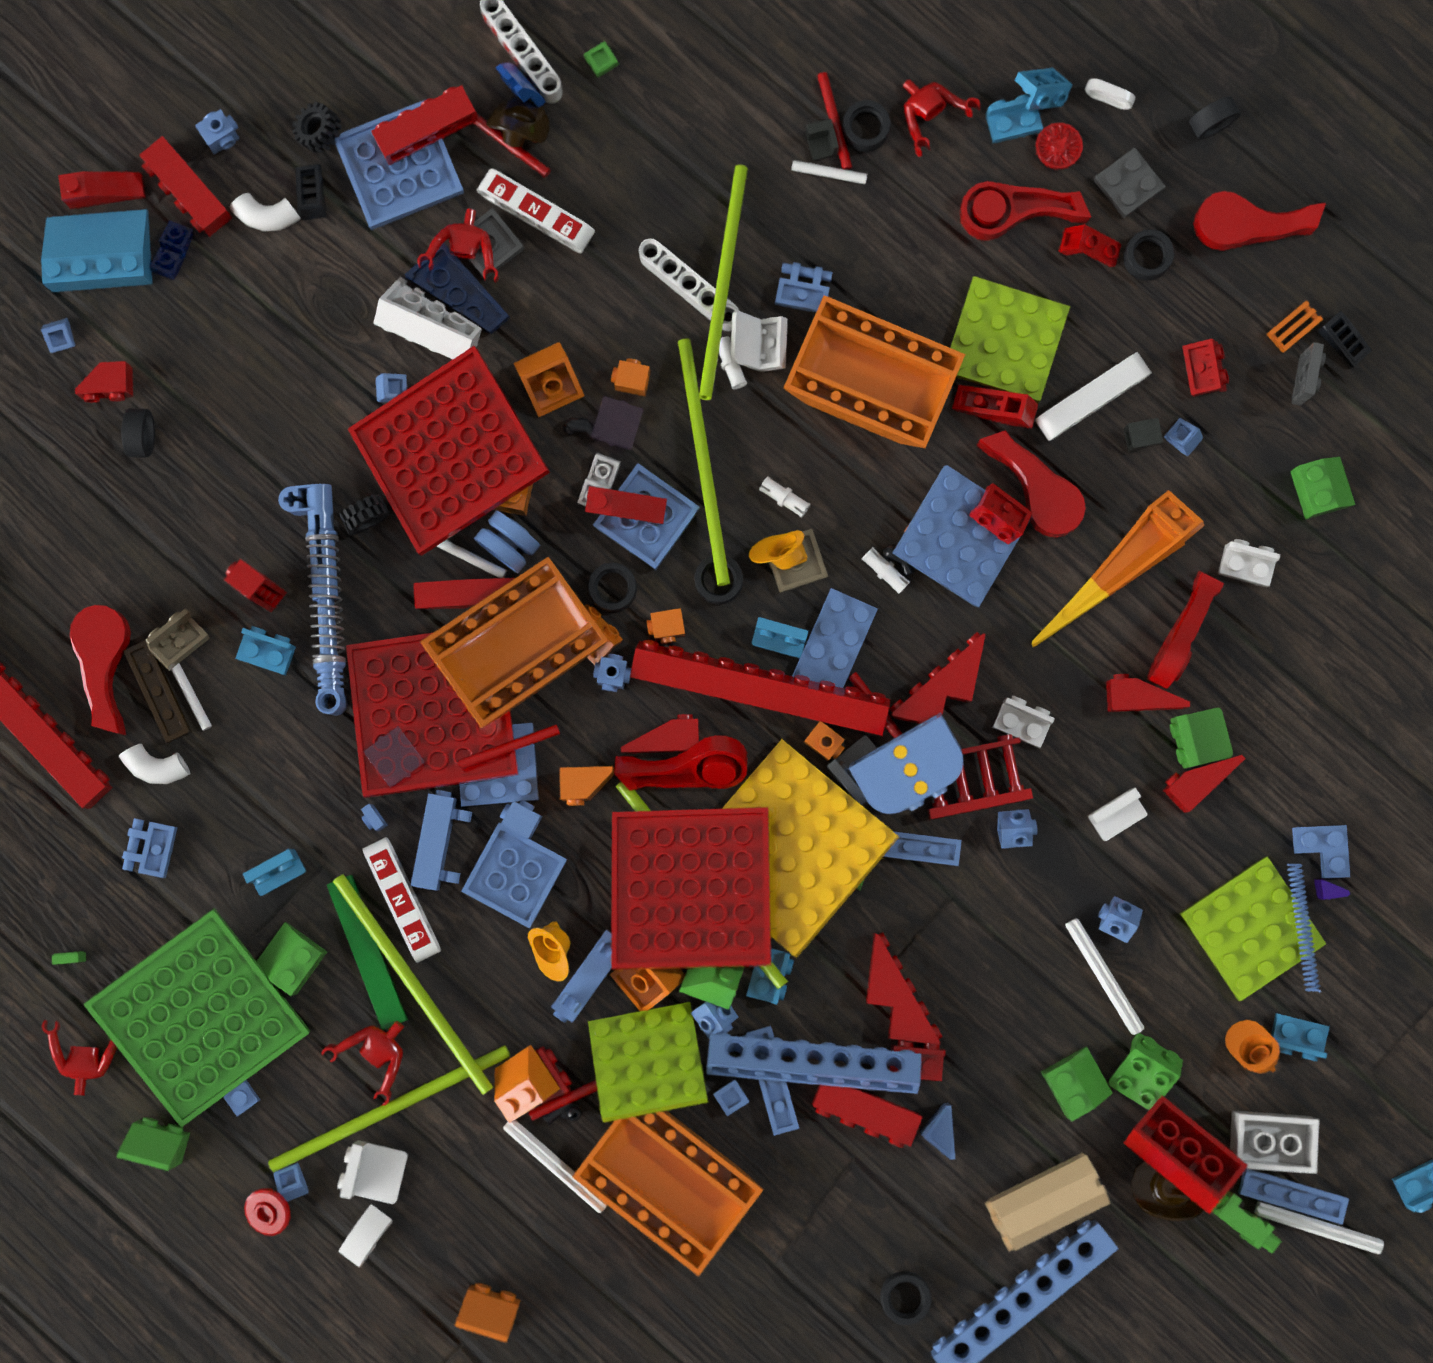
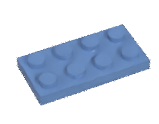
M831 588L792 676L804 675L809 677L810 681L819 683L820 681H829L834 683L836 687L843 688L878 608Z

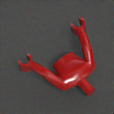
M910 79L903 84V87L912 95L904 104V114L909 132L915 142L916 155L919 157L923 155L920 147H926L930 150V143L926 137H922L915 115L930 121L943 111L946 102L965 110L968 117L973 116L971 108L974 107L980 111V101L977 98H969L965 101L952 94L939 83L932 82L921 89Z
M466 209L464 224H449L433 238L426 253L421 254L417 259L419 268H421L424 260L430 261L429 270H432L434 267L433 258L447 239H449L450 254L461 258L475 259L479 248L482 247L485 269L483 270L484 280L486 281V276L490 272L495 273V283L499 280L498 271L493 263L490 237L486 231L474 226L476 211L473 209Z
M45 1020L42 1023V1030L48 1034L50 1052L59 1073L76 1079L74 1095L84 1096L86 1080L104 1076L115 1055L117 1046L110 1040L101 1060L99 1048L71 1046L69 1055L65 1059L57 1034L60 1029V1023L56 1020L55 1028L49 1031L47 1029L48 1020Z
M395 1021L387 1032L374 1025L368 1026L337 1045L328 1044L323 1049L322 1055L327 1050H331L334 1056L330 1062H333L340 1053L364 1040L359 1052L373 1066L381 1068L391 1060L383 1084L374 1095V1099L379 1094L385 1095L386 1100L382 1104V1106H385L391 1098L390 1089L403 1057V1049L394 1039L404 1026L399 1021Z

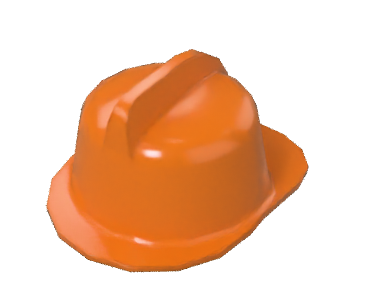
M1244 1020L1232 1025L1225 1037L1226 1047L1230 1054L1249 1071L1255 1073L1275 1072V1066L1280 1054V1045L1276 1039L1255 1021Z

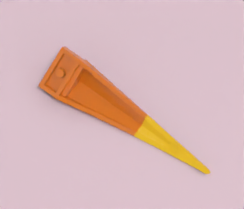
M1171 491L1165 492L1149 505L1092 577L1034 638L1032 647L1037 646L1183 547L1190 537L1204 527V521Z

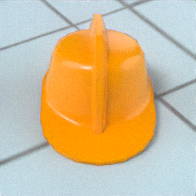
M796 530L764 538L751 548L749 558L755 563L771 562L782 570H787L807 561V554L802 544L804 533Z
M555 921L543 928L531 929L528 932V940L539 969L551 980L563 981L568 977L569 973L566 957L570 948L568 935Z

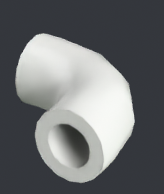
M245 193L237 197L230 205L231 211L243 223L261 231L282 230L301 219L286 198L274 205L264 206L259 204L250 193Z
M137 744L119 755L122 763L135 777L150 784H169L190 775V770L179 753L164 759H158L150 756L142 744Z

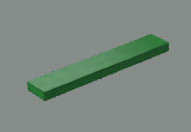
M346 876L347 880L360 897L353 876ZM333 882L327 884L382 1030L391 1027L395 1021L400 1023L407 1021L406 1013L382 951Z

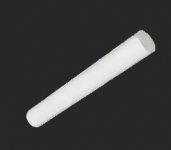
M793 160L792 164L793 171L866 184L867 174L795 160Z
M447 540L437 546L499 578H504L507 570Z
M178 663L171 671L202 731L211 728L212 725L180 663Z

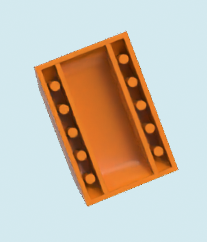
M824 295L784 385V389L811 407L894 442L926 448L966 354Z
M547 557L420 643L480 727L483 728L582 662L609 640L551 559Z
M668 1111L615 1120L572 1176L577 1182L698 1276L763 1191L740 1167Z

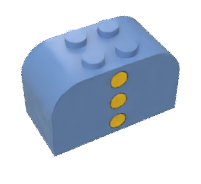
M939 713L850 763L849 770L865 798L874 809L882 813L894 814L907 808L910 811L915 810L924 804L926 797L932 795L933 798H936L945 793L947 786L953 783L962 771L963 755L958 741L942 713Z

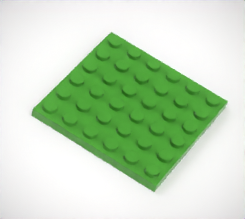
M215 908L84 1003L86 1009L180 1127L186 1125L310 1033L305 1023L277 987L267 979L263 969Z

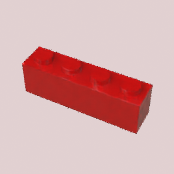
M461 85L457 88H448L443 92V95L435 99H426L419 107L413 110H405L391 121L379 123L371 132L388 165H391L478 121V117Z
M163 136L139 155L145 162L142 165L151 178L156 175L161 180L158 186L167 196L171 193L177 199L174 204L183 215L188 212L193 217L190 223L199 233L204 230L210 237L232 219V216Z
M242 559L238 563H232L226 571L227 576L224 580L246 598L271 613L287 594L285 590Z
M819 1085L812 1105L816 1107V1113L830 1118L831 1114L841 1118L840 1122L852 1128L856 1124L865 1128V1133L879 1138L880 1134L889 1137V1143L901 1148L904 1147V1144L912 1145L922 1120L921 1114L858 1088Z

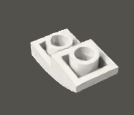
M596 453L577 503L586 506L589 486L611 489L621 462Z
M371 1204L342 1244L339 1253L360 1268L376 1247L377 1241L391 1225L392 1219Z

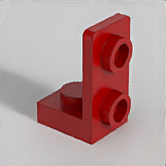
M1084 224L1065 228L1059 252L1064 255L1084 253L1109 267H1115L1121 243Z

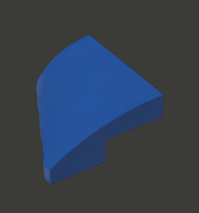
M502 63L496 67L502 80L515 96H519L523 102L531 98L538 108L546 102L515 64Z

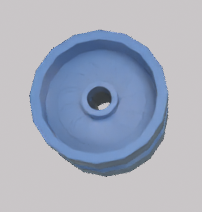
M496 510L488 522L498 534L496 535L488 529L481 528L474 539L514 572L519 573L526 565V561L516 550L519 549L523 553L533 556L541 545L520 524Z

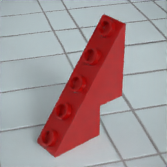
M976 632L966 641L969 646L961 652L958 648L947 658L950 662L943 669L940 665L928 674L930 680L925 685L919 682L909 691L911 695L909 699L905 702L900 699L890 707L889 710L892 712L890 717L921 724L939 713L943 715L946 698L970 703L973 698L986 634L980 635L979 632Z
M883 932L879 934L874 933L866 1003L891 1007L888 1031L890 1039L940 1045L939 1039L943 1036L936 1024L930 1025L926 1016L929 1015V1012L923 1001H916L912 994L916 992V989L909 977L904 980L900 973L903 966L897 956L891 957L887 947L890 944Z

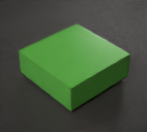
M605 41L584 53V58L597 78L618 65L616 57Z
M84 951L52 955V965L86 961V952Z

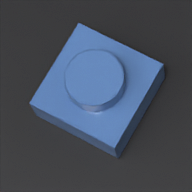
M368 804L361 809L364 814L361 818L370 830L374 828L375 831H381L388 826L374 804Z
M736 1079L713 1093L727 1116L749 1103L748 1098Z
M247 1080L223 1097L237 1117L260 1101V1098Z

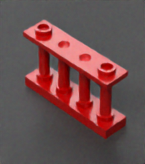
M1012 734L997 737L998 742L961 749L962 755L977 753L985 793H983L984 798L974 800L973 795H970L963 765L962 771L956 779L960 798H957L958 803L948 805V801L944 800L943 794L934 798L933 808L927 810L929 820L1033 799L1031 788L1024 789V785L1020 784L1012 745L1021 743L1020 737L1013 738ZM1002 748L1010 782L1009 793L1000 795L998 790H995L987 754L988 750Z

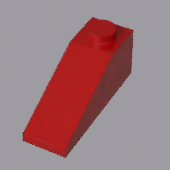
M83 171L58 175L61 200L70 209L145 198L141 172Z
M959 385L952 409L1002 424L1032 429L1039 404L1028 394Z
M589 486L585 512L664 524L667 499Z
M1129 674L1113 675V679L1106 681L1108 712L1172 710L1190 707L1189 701L1138 678H1129Z
M692 714L677 715V719H672L622 746L621 753L685 752L699 742L698 719H693Z
M1239 755L1180 774L1175 772L1165 781L1168 786L1163 791L1184 813L1190 812L1243 762L1245 757Z

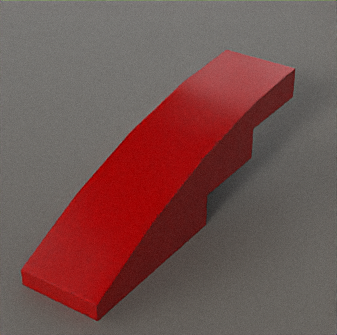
M515 578L414 583L415 609L473 607Z

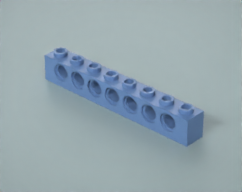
M717 1033L716 1035L710 1034L707 1074L917 1094L920 1086L921 1054L914 1053L911 1050L888 1051L882 1047L864 1049L858 1045L842 1047L829 1042L810 1044L805 1040L788 1042L780 1038H769L767 1040L757 1039L752 1035L734 1037L727 1033ZM732 1051H737L741 1054V1056L732 1057L729 1055V1053ZM764 1054L767 1056V1059L759 1060L755 1055ZM784 1056H789L793 1058L794 1061L785 1062L781 1058ZM814 1058L817 1059L820 1063L817 1065L810 1064L808 1060ZM842 1061L846 1066L838 1067L834 1062ZM867 1063L872 1066V1069H863L861 1064ZM895 1066L899 1071L891 1072L887 1067Z
M1095 1219L1091 1222L1089 1220L1083 1222L1076 1229L1078 1232L1071 1238L1065 1237L1056 1245L1057 1249L1053 1253L1042 1255L1035 1262L1036 1266L1029 1272L1024 1270L1015 1278L1016 1282L1009 1288L1005 1286L994 1295L996 1299L988 1305L984 1303L974 1311L975 1316L968 1321L963 1320L953 1328L954 1333L947 1338L944 1336L938 1339L932 1346L934 1349L930 1351L932 1357L937 1363L980 1362L1117 1251L1118 1247ZM1081 1243H1090L1088 1253H1078V1247ZM1062 1259H1069L1070 1265L1068 1269L1059 1271L1057 1269L1058 1262ZM1043 1275L1048 1276V1285L1043 1288L1038 1287V1278ZM1021 1292L1029 1294L1028 1301L1024 1304L1016 1303V1297ZM1000 1309L1008 1310V1316L1003 1321L995 1319V1315ZM986 1326L988 1328L987 1334L984 1337H976L974 1333L977 1327ZM961 1342L967 1344V1349L964 1353L956 1354L954 1352L956 1344Z

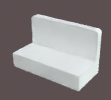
M1136 788L1126 791L1088 815L1103 841L1109 840L1147 816V812L1138 799L1141 795Z

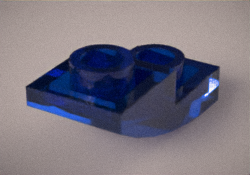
M169 221L159 240L160 248L150 265L151 272L175 280L187 254L194 233L193 229Z

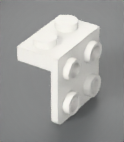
M740 311L733 312L731 322V360L760 372L785 369L787 318L779 316L758 319Z
M359 1140L353 1143L352 1147L348 1146L344 1162L348 1163L346 1173L341 1174L338 1188L342 1189L340 1197L351 1199L356 1195L389 1204L395 1203L398 1199L408 1158L407 1153Z

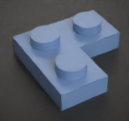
M1347 825L1292 828L1294 854L1320 852L1321 878L1350 877Z

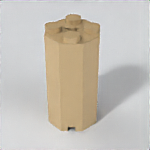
M1082 1152L990 1198L989 1201L985 1202V1205L997 1231H1000L1006 1248L1010 1252L1012 1250L1016 1251L1110 1204L1104 1186L1098 1180L1099 1176L1087 1155H1084Z

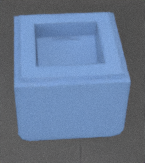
M67 318L45 324L41 328L50 353L75 346Z
M382 373L376 377L377 402H389L407 390L406 375Z
M1179 418L1164 438L1181 453L1189 456L1202 441L1203 436L1199 428Z
M298 1163L273 1173L277 1192L286 1201L308 1193V1187Z

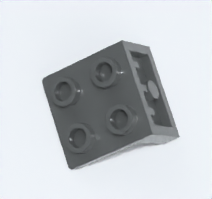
M867 736L860 738L826 767L846 793L861 805L867 799L849 770V766L853 761L877 749Z

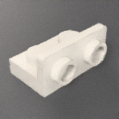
M1234 539V542L1230 541L1224 547L1218 575L1267 588L1270 586L1275 563L1280 559V554L1274 553V549L1270 547L1259 546V548L1249 546L1247 541Z
M1012 696L1011 699H1004L992 728L1007 735L1012 734L1014 738L1020 737L1021 741L1041 748L1049 727L1055 719L1049 716L1051 712L1038 706L1032 709L1026 706L1027 702L1015 696Z

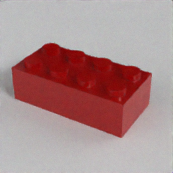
M1163 1096L1152 1106L1124 1142L1128 1148L1209 1214L1248 1167V1164Z

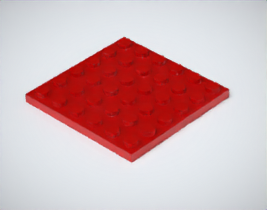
M472 346L348 428L410 541L421 556L550 473L475 346Z
M433 633L346 645L362 794L364 798L519 775L516 750L461 769L458 760L514 740L511 710L499 719L481 728L420 643Z
M768 807L612 812L611 968L613 970L771 966Z

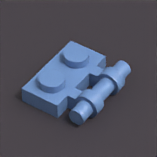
M793 262V264L783 263L781 273L790 274L791 277L790 280L780 278L775 305L817 312L823 296L828 297L830 288L821 286L820 282L821 280L831 282L833 272L824 271L822 267L817 266L815 269L803 267L801 263ZM798 277L812 278L813 283L800 282Z
M134 818L132 828L128 830L127 836H130L127 851L123 852L122 859H124L122 869L133 871L134 863L140 862L138 873L166 878L177 827L150 822L148 831H143L144 820ZM140 839H145L143 853L138 854Z

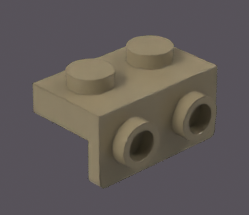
M184 609L181 612L174 613L164 626L154 629L148 635L146 643L149 651L170 671L205 643L209 636L191 618L190 612Z

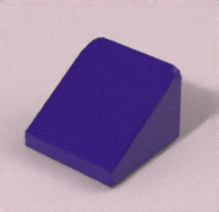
M1321 879L1314 880L1317 898L1321 900L1350 895L1349 890Z

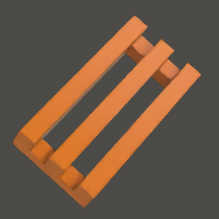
M1306 300L1266 335L1284 353L1320 323L1323 318L1317 316V311L1314 308L1311 309L1309 302ZM1304 310L1306 312L1301 319L1277 338L1275 333L1301 311ZM1311 318L1313 320L1312 323L1286 345L1281 342L1307 319Z

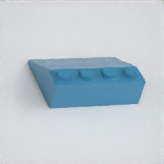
M148 210L47 217L41 256L42 284L51 292L152 284Z

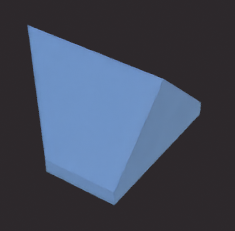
M943 1103L919 1132L946 1157L955 1159L952 1109L949 1103Z

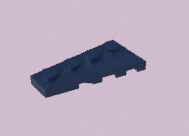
M444 243L433 258L434 267L432 270H429L430 261L424 260L421 268H419L417 263L404 274L406 278L489 334L494 333L510 319L509 315L460 260L450 254V249Z

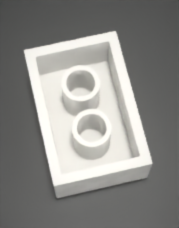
M1232 1111L1230 1151L1248 1164L1247 1169L1317 1174L1319 1120L1311 1116Z

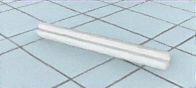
M1072 919L1066 924V928L1130 1033L1133 1035L1140 1033L1144 1029L1142 1022L1079 919Z
M514 1120L505 1124L504 1130L586 1203L598 1213L604 1211L608 1205L572 1178L575 1172L518 1121Z
M1258 1201L1256 1204L1255 1214L1260 1217L1376 1254H1380L1383 1250L1384 1242L1378 1238L1262 1201Z

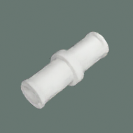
M729 336L721 338L719 354L722 360L721 367L723 370H726L731 387L734 390L744 387L747 381L744 378L740 364L731 360V339Z
M766 477L762 483L763 486L759 488L761 492L778 501L777 505L781 507L784 505L801 518L811 505L793 494L792 489L789 487L784 488L770 479V477Z
M874 547L862 558L878 574L877 577L880 580L883 578L898 594L910 583L893 567L894 564L884 559Z

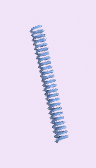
M1287 864V866H1295L1288 868V871H1297L1288 874V876L1294 877L1290 878L1289 881L1296 882L1289 886L1298 887L1290 891L1299 892L1291 896L1301 897L1292 900L1294 903H1299L1293 905V907L1300 908L1293 912L1302 913L1294 917L1304 918L1296 920L1295 923H1305L1296 926L1297 929H1303L1296 933L1305 934L1297 938L1307 939L1298 943L1309 944L1299 947V949H1308L1299 953L1301 955H1308L1300 959L1310 960L1301 964L1312 965L1303 967L1302 970H1313L1303 973L1304 976H1311L1304 978V981H1313L1304 985L1315 986L1306 988L1305 991L1320 993L1321 990L1317 989L1320 985L1316 984L1320 981L1316 979L1319 976L1316 974L1318 969L1314 968L1317 964L1313 963L1317 959L1312 958L1316 955L1312 952L1315 949L1311 947L1314 943L1309 942L1313 938L1308 937L1313 934L1309 932L1312 929L1308 926L1311 922L1306 921L1310 917L1305 916L1309 912L1304 911L1309 908L1305 905L1308 902L1304 900L1307 896L1302 895L1306 893L1305 890H1300L1306 887L1301 885L1305 882L1301 879L1304 875L1299 874L1303 870L1298 869L1303 865Z

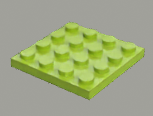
M973 276L950 347L966 354L956 377L995 390L1028 394L1035 402L1039 403L1070 306Z
M1268 857L1262 858L1180 913L1238 1001H1242L1302 961L1301 957L1308 956L1299 954L1302 951L1308 950L1299 949L1300 946L1309 945L1298 943L1299 941L1307 940L1297 938L1298 936L1305 935L1296 933L1299 930H1303L1297 929L1296 926L1305 924L1295 923L1296 920L1304 919L1294 917L1295 915L1302 914L1293 912L1296 909H1300L1293 907V905L1299 903L1292 902L1296 898L1291 896L1293 893ZM1311 922L1308 926L1312 928L1309 932L1313 934L1308 937L1313 938L1309 942L1314 943L1311 946L1315 949L1312 951L1314 953L1326 945V942Z
M691 1002L588 1021L603 1123L708 1102L694 1018L691 1014Z

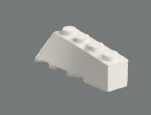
M399 277L379 298L373 324L382 327L384 330L398 334L410 342L418 343L452 360L472 346L477 348L482 328L456 312H447L444 307L445 305L438 300L435 302L428 300L424 297L425 292L416 287L413 290L406 286L407 281Z

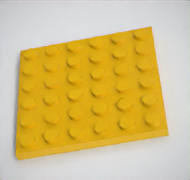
M781 739L722 809L768 807L771 936L797 958L894 845L899 836Z

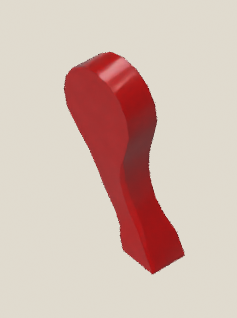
M990 181L978 183L968 190L963 198L959 214L961 224L967 233L976 239L986 241L997 239L1018 223L1037 216L1058 217L1070 222L1084 224L1091 218L1080 192L1062 193L1043 188L1012 186Z
M1222 191L1214 193L1205 199L1195 214L1194 228L1197 237L1204 245L1211 249L1222 251L1248 244L1276 241L1293 235H1311L1318 228L1326 203L1309 205L1291 212L1275 213L1256 207L1236 193Z
M1006 430L979 440L977 446L982 451L1009 467L1018 477L1025 494L1026 507L1032 512L1030 522L1034 529L1042 535L1055 538L1066 536L1078 527L1084 518L1086 507L1084 497L1076 486L1067 479L1054 474L1034 454L1017 444Z
M1198 571L1193 583V592L1154 658L1147 675V680L1164 689H1168L1173 681H1178L1190 661L1192 655L1190 651L1191 643L1200 629L1213 597L1220 594L1224 585L1223 582Z
M93 605L80 611L75 616L70 627L72 647L80 662L83 686L92 712L91 726L126 735L123 718L114 699L112 685L117 665L124 654L123 650H126L130 643L131 630L128 621L120 612L108 606Z
M715 735L704 738L687 751L666 760L648 761L633 756H616L614 774L628 790H636L645 786L725 789L739 784L747 775V751L744 745L737 739Z

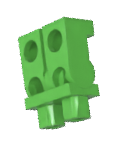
M1228 1191L1212 1212L1240 1233V1237L1258 1250L1262 1246L1270 1253H1273L1281 1243V1240L1272 1234L1275 1228L1258 1216L1239 1208L1238 1205L1242 1200Z

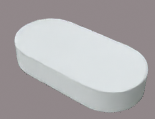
M1090 79L1085 88L1089 96L1120 109L1132 108L1135 101V96L1131 92L1099 79Z

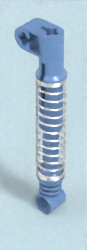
M310 484L290 486L281 491L278 500L279 505L282 509L293 515H308L309 531L305 534V539L309 543L306 547L310 548V555L306 556L310 558L311 564L307 566L311 568V575H308V577L312 581V585L308 586L312 588V595H309V597L317 602V604L310 605L309 607H317L318 614L310 615V617H318V624L311 625V627H319V634L311 635V637H319L320 643L319 645H312V647H320V654L312 656L318 657L312 661L313 668L320 675L317 677V680L321 681V683H318V687H321V689L318 690L315 703L320 712L337 716L345 712L348 700L344 694V688H341L344 682L340 681L343 679V675H340V673H343V669L346 666V658L338 655L344 652L345 648L337 646V644L342 643L345 639L336 635L344 631L343 627L336 626V624L341 623L344 619L335 615L342 612L343 609L335 606V604L342 601V598L338 596L342 589L338 587L341 578L337 577V573L340 572L337 563L340 559L336 557L339 548L335 547V544L339 541L338 532L334 530L332 485ZM296 497L301 500H306L307 497V506L300 501H296ZM334 695L336 704L330 709L327 704L328 699Z

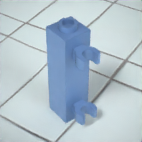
M436 790V794L428 793L411 886L439 891L441 881L459 884L461 873L445 871L444 865L453 819L471 822L472 812L455 809L457 799L451 798V792Z
M608 929L551 1007L555 1010L553 1014L564 1023L568 1020L573 1022L611 970L612 932Z

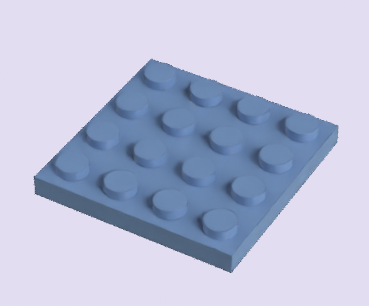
M423 101L340 133L339 138H334L371 230L464 193L443 139L388 165L371 132L379 123L391 121L397 118L401 112L419 107Z
M945 465L894 549L893 554L973 606L979 607L1019 538L1010 544H1006L971 518L969 514L971 510L979 505L985 490L948 465Z

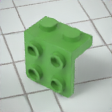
M1220 708L1185 714L1170 719V732L1173 739L1176 740L1178 747L1176 749L1177 759L1182 764L1183 769L1232 757L1233 750L1223 712Z
M1138 1033L1132 1040L1130 1053L1110 1077L1109 1085L1150 1110L1161 1096L1164 1097L1179 1079L1183 1060L1175 1052L1166 1050L1158 1045L1151 1037Z

